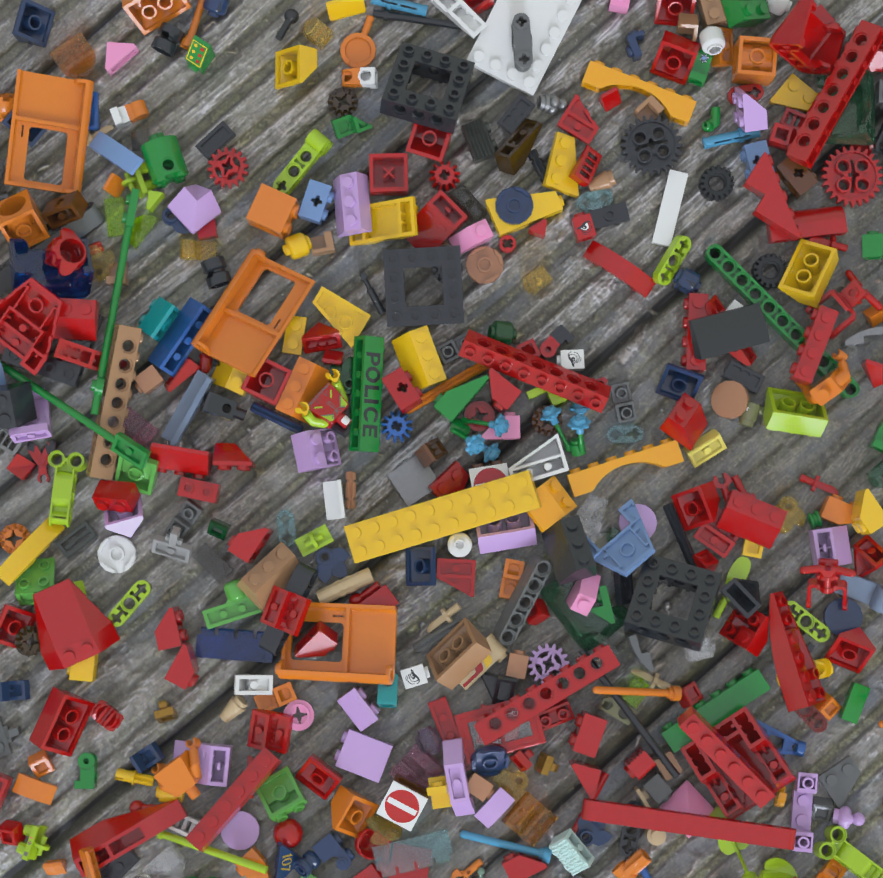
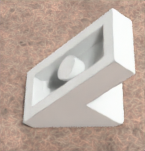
M235 675L234 695H272L273 675Z

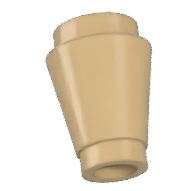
M240 695L232 696L219 716L224 722L228 723L244 712L248 703Z

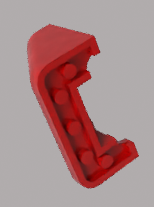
M799 0L772 35L769 46L799 72L831 75L834 64L839 59L846 31L840 27L839 23L829 22V24H824L811 12L817 8L814 0Z

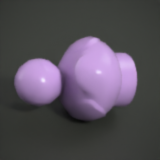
M843 806L840 809L834 808L832 824H838V826L843 827L845 830L852 823L856 826H861L865 822V817L862 813L856 812L852 815V811L848 806Z

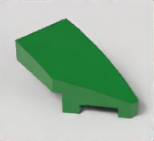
M349 114L330 120L336 139L372 128V125Z

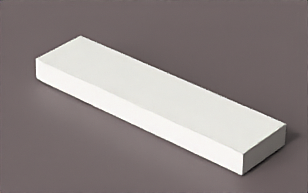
M669 170L652 244L669 247L672 242L688 177L687 173Z

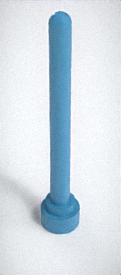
M465 830L460 832L461 838L537 856L542 862L548 864L550 862L552 850L549 847L545 846L544 848L540 847V849Z

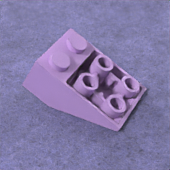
M175 740L173 759L185 750H190L185 745L186 741ZM201 742L198 752L202 778L197 784L221 787L229 785L233 745Z

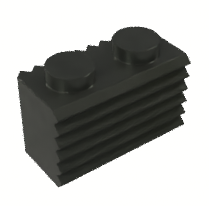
M480 118L461 126V132L474 164L495 157L494 153L498 150L495 139L491 140L489 136L491 129L488 122L484 123L483 119Z

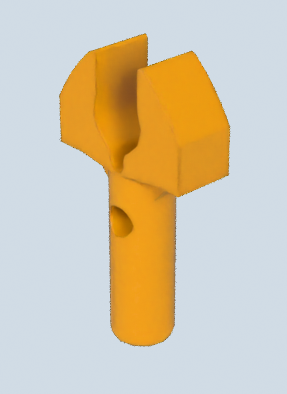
M786 786L775 794L774 806L784 807L787 793H785Z

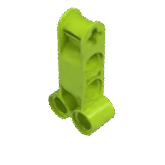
M316 128L313 129L306 137L305 144L275 179L273 188L285 194H291L318 159L331 149L333 142ZM307 152L311 153V159L308 162H304L303 155ZM298 167L299 174L292 177L291 170ZM281 183L285 184L286 190L281 189Z
M55 450L48 456L49 464L55 468L49 526L56 524L66 525L69 528L72 521L78 472H82L87 468L88 461L78 452H73L67 457L61 451ZM57 456H62V462L58 465H55V458ZM81 458V464L75 467L73 465L74 460Z
M827 826L824 831L826 840L818 841L814 844L813 852L816 857L825 860L834 858L858 878H883V869L846 841L847 832L841 826ZM835 829H837L839 833L836 839H834L832 836V833ZM824 845H826L828 848V851L825 855H823L821 852V849Z

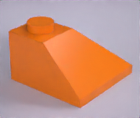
M340 785L331 801L332 828L356 838L360 831L367 828L379 805L358 792Z

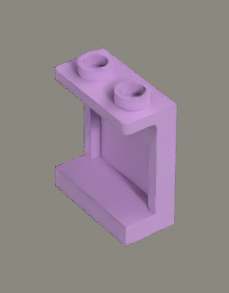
M33 390L37 419L9 429V436L14 443L53 437L50 402Z
M352 728L348 732L344 731L340 741L344 744L341 750L337 749L334 760L337 761L335 766L379 783L393 744L367 736Z

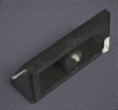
M465 185L455 190L449 196L468 216L466 223L469 226L479 222L488 214V211Z

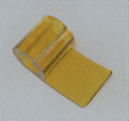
M180 240V260L204 261L217 256V241Z

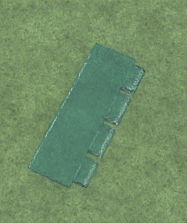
M447 829L372 847L377 871L381 870L382 878L396 875V866H398L400 874L415 870L414 862L417 863L418 869L433 866V857H435L437 864L451 861L449 853H453Z

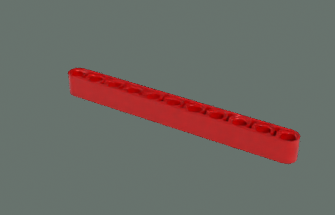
M590 798L583 799L581 819L794 850L796 829L790 827L597 799L591 800Z

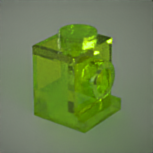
M633 678L626 687L647 688L649 685L641 678L639 680ZM621 695L635 709L646 697Z

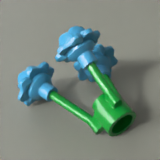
M573 402L572 406L568 407L570 411L577 415L570 418L567 426L571 430H576V434H578V437L572 438L570 443H568L557 419L561 412V407L556 408L554 405L545 407L542 410L543 415L540 416V420L550 421L555 426L565 445L566 452L570 451L573 457L586 454L583 433L584 429L589 428L591 420L584 413L590 408Z
M499 414L495 421L490 420V422L468 419L466 417H462L461 420L455 419L452 422L450 432L465 440L467 445L465 451L470 456L482 451L484 452L485 463L498 458L500 454L498 443L487 446L484 444L485 439L481 437V434L470 437L468 435L470 432L468 423L489 426V428L494 429L495 436L501 437L503 433L508 432L509 428L505 415Z

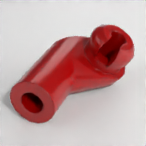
M201 353L199 356L201 367L198 370L208 373L211 370L212 357Z

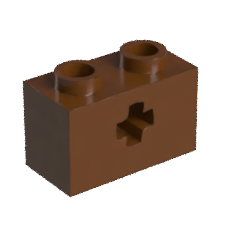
M789 157L774 168L780 180L796 199L818 182L816 174L811 169L808 170L807 167L792 162ZM799 172L800 176L795 177L794 173Z
M76 190L48 201L41 216L51 229H55L83 218L89 204L81 193Z

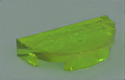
M141 215L134 219L130 244L135 249L139 247L158 218L152 215Z

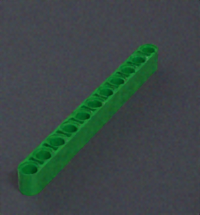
M713 244L709 246L704 253L706 262L749 305L759 303L765 321L797 351L799 345L804 341L803 333L805 330L720 245ZM710 250L717 251L718 258H712L709 254ZM723 264H730L732 271L726 272L723 269ZM737 277L744 278L745 285H739L736 281ZM751 290L757 291L758 299H753L750 296ZM764 304L771 305V313L764 310ZM778 317H782L785 320V326H780L777 323ZM791 331H796L799 334L798 340L792 339ZM825 350L822 358L826 361V366H818L816 371L821 377H824L838 367V363ZM852 377L850 378L852 381L848 385L853 388V393L851 395L847 394L844 389L839 394L844 399L853 398L860 391L858 383Z

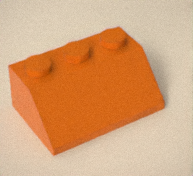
M122 0V8L144 36L160 27L162 22H168L192 7L189 0Z
M299 356L275 409L310 425L302 417V414L295 412V408L302 410L299 402L309 403L328 382H332V380L325 377V374L330 373V371Z

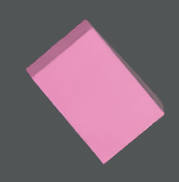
M107 42L105 69L110 76L139 53L136 45L133 43Z

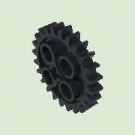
M653 115L650 116V120L643 116L642 122L636 119V125L629 124L631 131L624 130L627 136H622L621 140L625 143H622L620 148L626 150L622 151L621 155L627 156L624 159L625 163L631 162L629 169L634 166L636 167L635 173L642 170V176L646 172H649L650 177H652L653 172L660 176V170L667 173V166L672 169L674 168L672 161L678 163L679 159L676 156H681L682 152L678 149L682 148L683 144L677 142L681 141L682 137L676 136L679 132L678 129L672 130L674 123L667 125V118L661 122V116H658L657 120H654ZM660 131L663 133V136L656 138L653 133ZM642 136L645 141L638 143L635 141V138ZM652 143L654 149H651V147L648 146V144ZM665 149L668 151V154L661 156L658 154V151ZM647 154L650 159L642 161L639 156Z

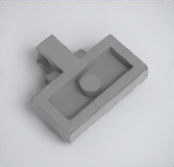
M173 526L170 535L166 534V537L155 535L151 552L189 563L193 545L183 543V539L179 538L181 528Z

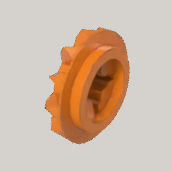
M17 523L5 526L0 532L1 548L7 553L12 554L30 536L28 529ZM13 533L16 536L22 537V539L16 541V544L13 541L7 540L13 537Z

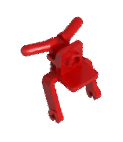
M851 270L845 272V276L851 283L840 293L835 289L829 290L822 296L818 304L820 306L833 296L851 315L831 332L830 340L836 338L842 330L855 321L856 312L853 308L857 304L860 305L864 298L876 310L883 308V305L867 289L864 290L862 288L863 284ZM807 306L805 312L809 315L815 307Z
M819 558L818 565L802 566L800 568L801 574L816 573L815 578L808 580L806 608H811V588H817V590L824 594H831L838 589L843 590L842 610L847 611V582L840 580V575L854 577L856 575L855 570L838 566V559Z

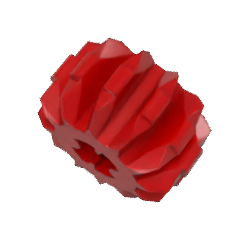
M443 161L442 163L440 162V167L437 164H433L435 170H429V174L432 175L429 177V182H434L432 184L433 189L439 186L438 192L445 188L446 193H449V187L455 190L456 185L454 183H460V179L456 177H459L461 173L456 171L457 165L450 167L451 161H448L447 165H444ZM443 173H446L447 180H443Z
M104 700L96 703L90 712L91 717L97 723L112 732L121 725L124 719L117 709Z

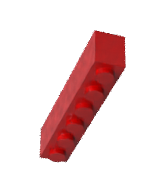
M690 706L677 718L679 727L760 808L764 807L776 796L773 787L693 706Z
M264 747L186 836V839L200 852H204L282 761Z

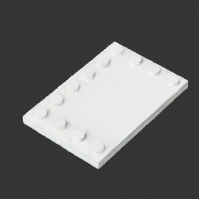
M497 0L486 21L487 26L480 32L467 60L475 62L474 68L533 97L582 0ZM518 13H524L529 17L532 34L533 62L530 69L526 72H520L515 68L512 51L511 24L514 16ZM518 21L520 27H523L524 24H521V21ZM521 58V61L525 65L527 62L524 61V58Z

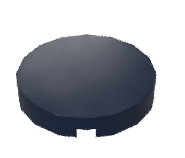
M518 186L502 190L495 202L496 213L504 223L510 225H519L527 221L533 211V200L530 193Z
M843 598L833 600L824 610V623L830 632L837 636L839 633L858 628L862 624L863 614L861 608L850 599L847 602V611L842 610Z
M495 745L485 746L476 750L470 759L472 770L485 777L500 774L501 770L506 769L510 762L508 752L504 748Z

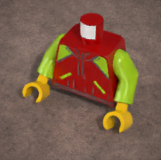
M332 369L333 377L330 373L325 374V377L332 380V382H328L309 403L299 402L302 410L295 408V412L302 414V417L313 427L331 429L337 422L345 429L352 421V419L344 414L349 406L348 397L341 380L338 379L340 377L339 371Z

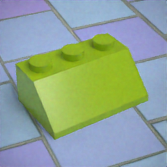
M767 387L763 413L766 429L821 438L829 421L825 404L823 406L810 404L802 392Z

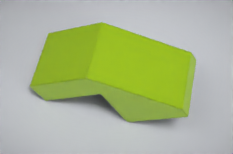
M538 387L525 393L528 401L546 393L550 404L554 406L568 401Z

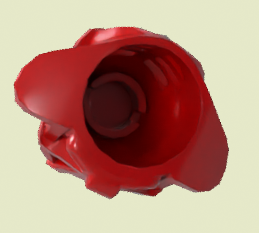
M62 228L60 236L53 238L47 248H45L44 263L57 268L61 276H67L73 271H78L86 259L85 245L75 232L68 228Z

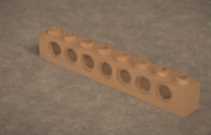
M117 323L114 326L99 413L96 418V423L113 435L119 432L125 433L123 423L124 419L128 417V400L130 401L132 397V389L130 387L131 382H134L136 377L134 367L135 363L139 361L140 352L138 347L143 341L141 328ZM126 340H129L131 343L128 350L123 349V343ZM125 359L127 366L124 369H120L119 362ZM122 378V387L116 388V380ZM115 397H118L120 400L119 405L113 407L111 402ZM115 416V424L109 426L108 419ZM94 432L86 475L112 480L113 476L116 475V459L119 455L110 450L112 443L105 445V438ZM108 454V461L101 463V456Z

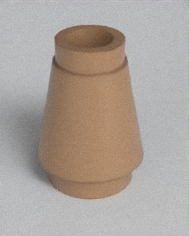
M605 170L592 178L589 184L590 191L613 188L612 186L616 185V181L612 171Z

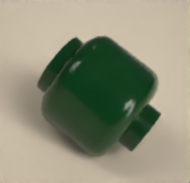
M495 320L492 325H489L487 335L492 339L510 345L517 337V329L514 328L512 322Z

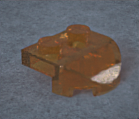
M81 32L49 52L61 71L68 77L84 78L94 69L96 62L95 53Z

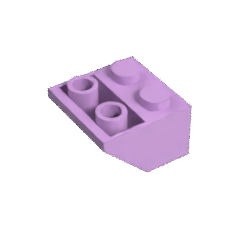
M734 87L735 93H732V101L736 105V111L733 112L734 122L744 132L768 129L767 110L740 87Z
M324 428L291 435L298 473L342 465L334 430Z
M847 525L808 530L813 565H818L819 558L838 559V566L852 563Z
M354 686L340 697L337 702L361 732L379 719L380 715L378 713L380 710L374 702L370 704L367 700L368 694L362 687Z

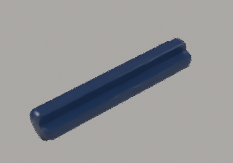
M253 402L250 407L251 412L295 433L302 432L304 428L302 424L259 403Z

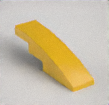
M48 517L0 566V579L10 586L50 546L51 542L64 531L65 527L56 524L49 526Z

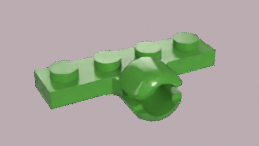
M240 579L227 582L224 585L227 597L225 604L202 611L207 629L262 612L237 586Z

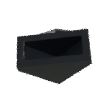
M733 578L720 590L730 607L746 619L761 607L758 581Z
M489 672L481 675L492 699V704L507 701L514 696L517 678Z

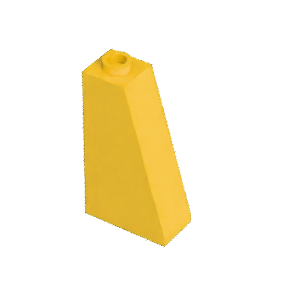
M556 191L530 194L533 200L532 214L527 221L519 225L504 223L498 217L495 208L497 198L485 200V206L499 238L504 235H509L563 211L562 206L565 205L562 196L557 195Z

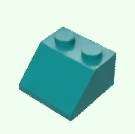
M159 296L158 299H154L149 306L150 311L147 315L144 314L138 322V328H141L144 333L157 342H160L180 313L176 306Z

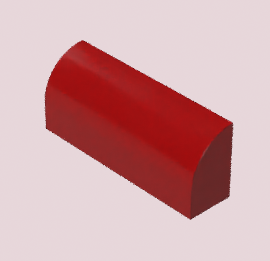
M841 205L793 211L795 225L799 226L802 236L796 241H800V239L808 240L813 236L822 238L842 236L848 232L845 212ZM766 223L768 244L794 241Z

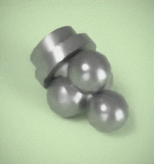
M553 93L540 94L537 99V109L551 115L557 113L558 108L565 110L568 107L566 99H559Z

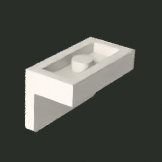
M342 480L322 482L327 520L346 518Z

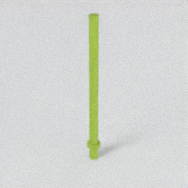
M166 830L156 835L157 839H166L198 850L185 837ZM208 846L203 852L264 874L268 870V866Z

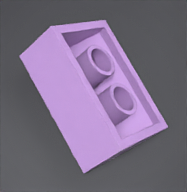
M360 172L339 175L333 180L337 237L371 232L372 222L368 176Z
M527 512L475 527L480 554L537 545L534 521Z

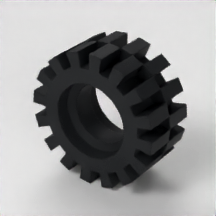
M721 165L707 168L699 179L698 188H700V193L704 195L705 199L709 198L711 202L713 200L719 202L728 197L735 183L733 182L734 176H731L732 172L730 170L727 171L726 167L721 168ZM712 177L722 179L723 188L716 191L710 187L709 181Z
M767 253L760 256L753 264V269L751 270L752 278L762 288L774 289L779 285L788 267L785 266L786 261L782 260L780 255L776 256L774 253ZM771 264L776 268L777 273L774 278H767L763 275L762 270L765 265Z

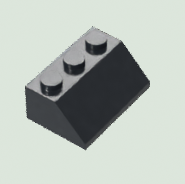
M579 515L561 519L541 534L558 586L596 576V563Z

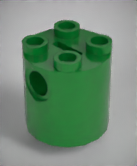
M162 132L151 135L149 137L150 141L144 143L140 148L152 184L156 185L157 189L167 187L169 183L175 182V184L186 181L185 176L189 174L177 137L175 135L164 136Z

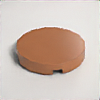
M481 246L470 252L466 261V270L473 281L479 284H490L495 282L502 274L504 262L496 249Z
M735 381L720 383L711 395L713 410L723 418L735 419L741 416L748 407V391L742 384Z

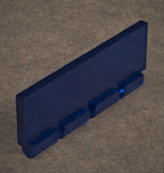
M201 627V634H197L195 657L272 663L273 655L258 646L264 631H257L256 638H253L254 631L238 629L237 637H234V629L219 628L218 635H215V628L207 629V627Z

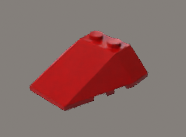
M31 277L8 296L0 300V343L22 359L20 365L36 376L47 361L63 301Z
M70 578L33 594L40 651L49 671L70 667L101 653L120 640L113 622L86 597Z

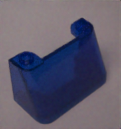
M19 238L9 239L12 291L33 277L59 298L81 299L87 297L91 292L94 275L88 239H80L86 247L84 264L78 271H73L67 276H61L57 268L44 263L45 249H29L26 240Z

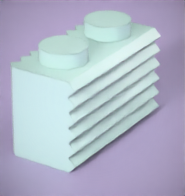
M571 828L555 836L549 845L552 854L559 858L564 868L572 876L589 868L595 859Z

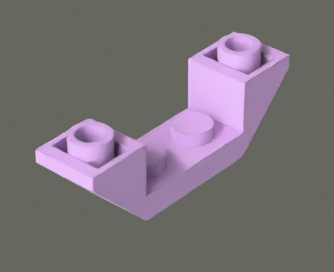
M462 738L443 740L444 770L450 803L457 817L475 814L473 795L469 792L464 765L465 752Z
M798 772L792 789L790 828L796 829L795 845L792 851L812 853L814 833L810 829L813 793L817 794L818 774Z

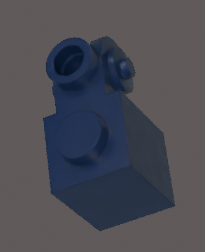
M332 830L312 846V849L323 863L331 857H337L336 866L340 870H347L355 858L350 848L345 849L343 847L341 836L337 832L334 834Z

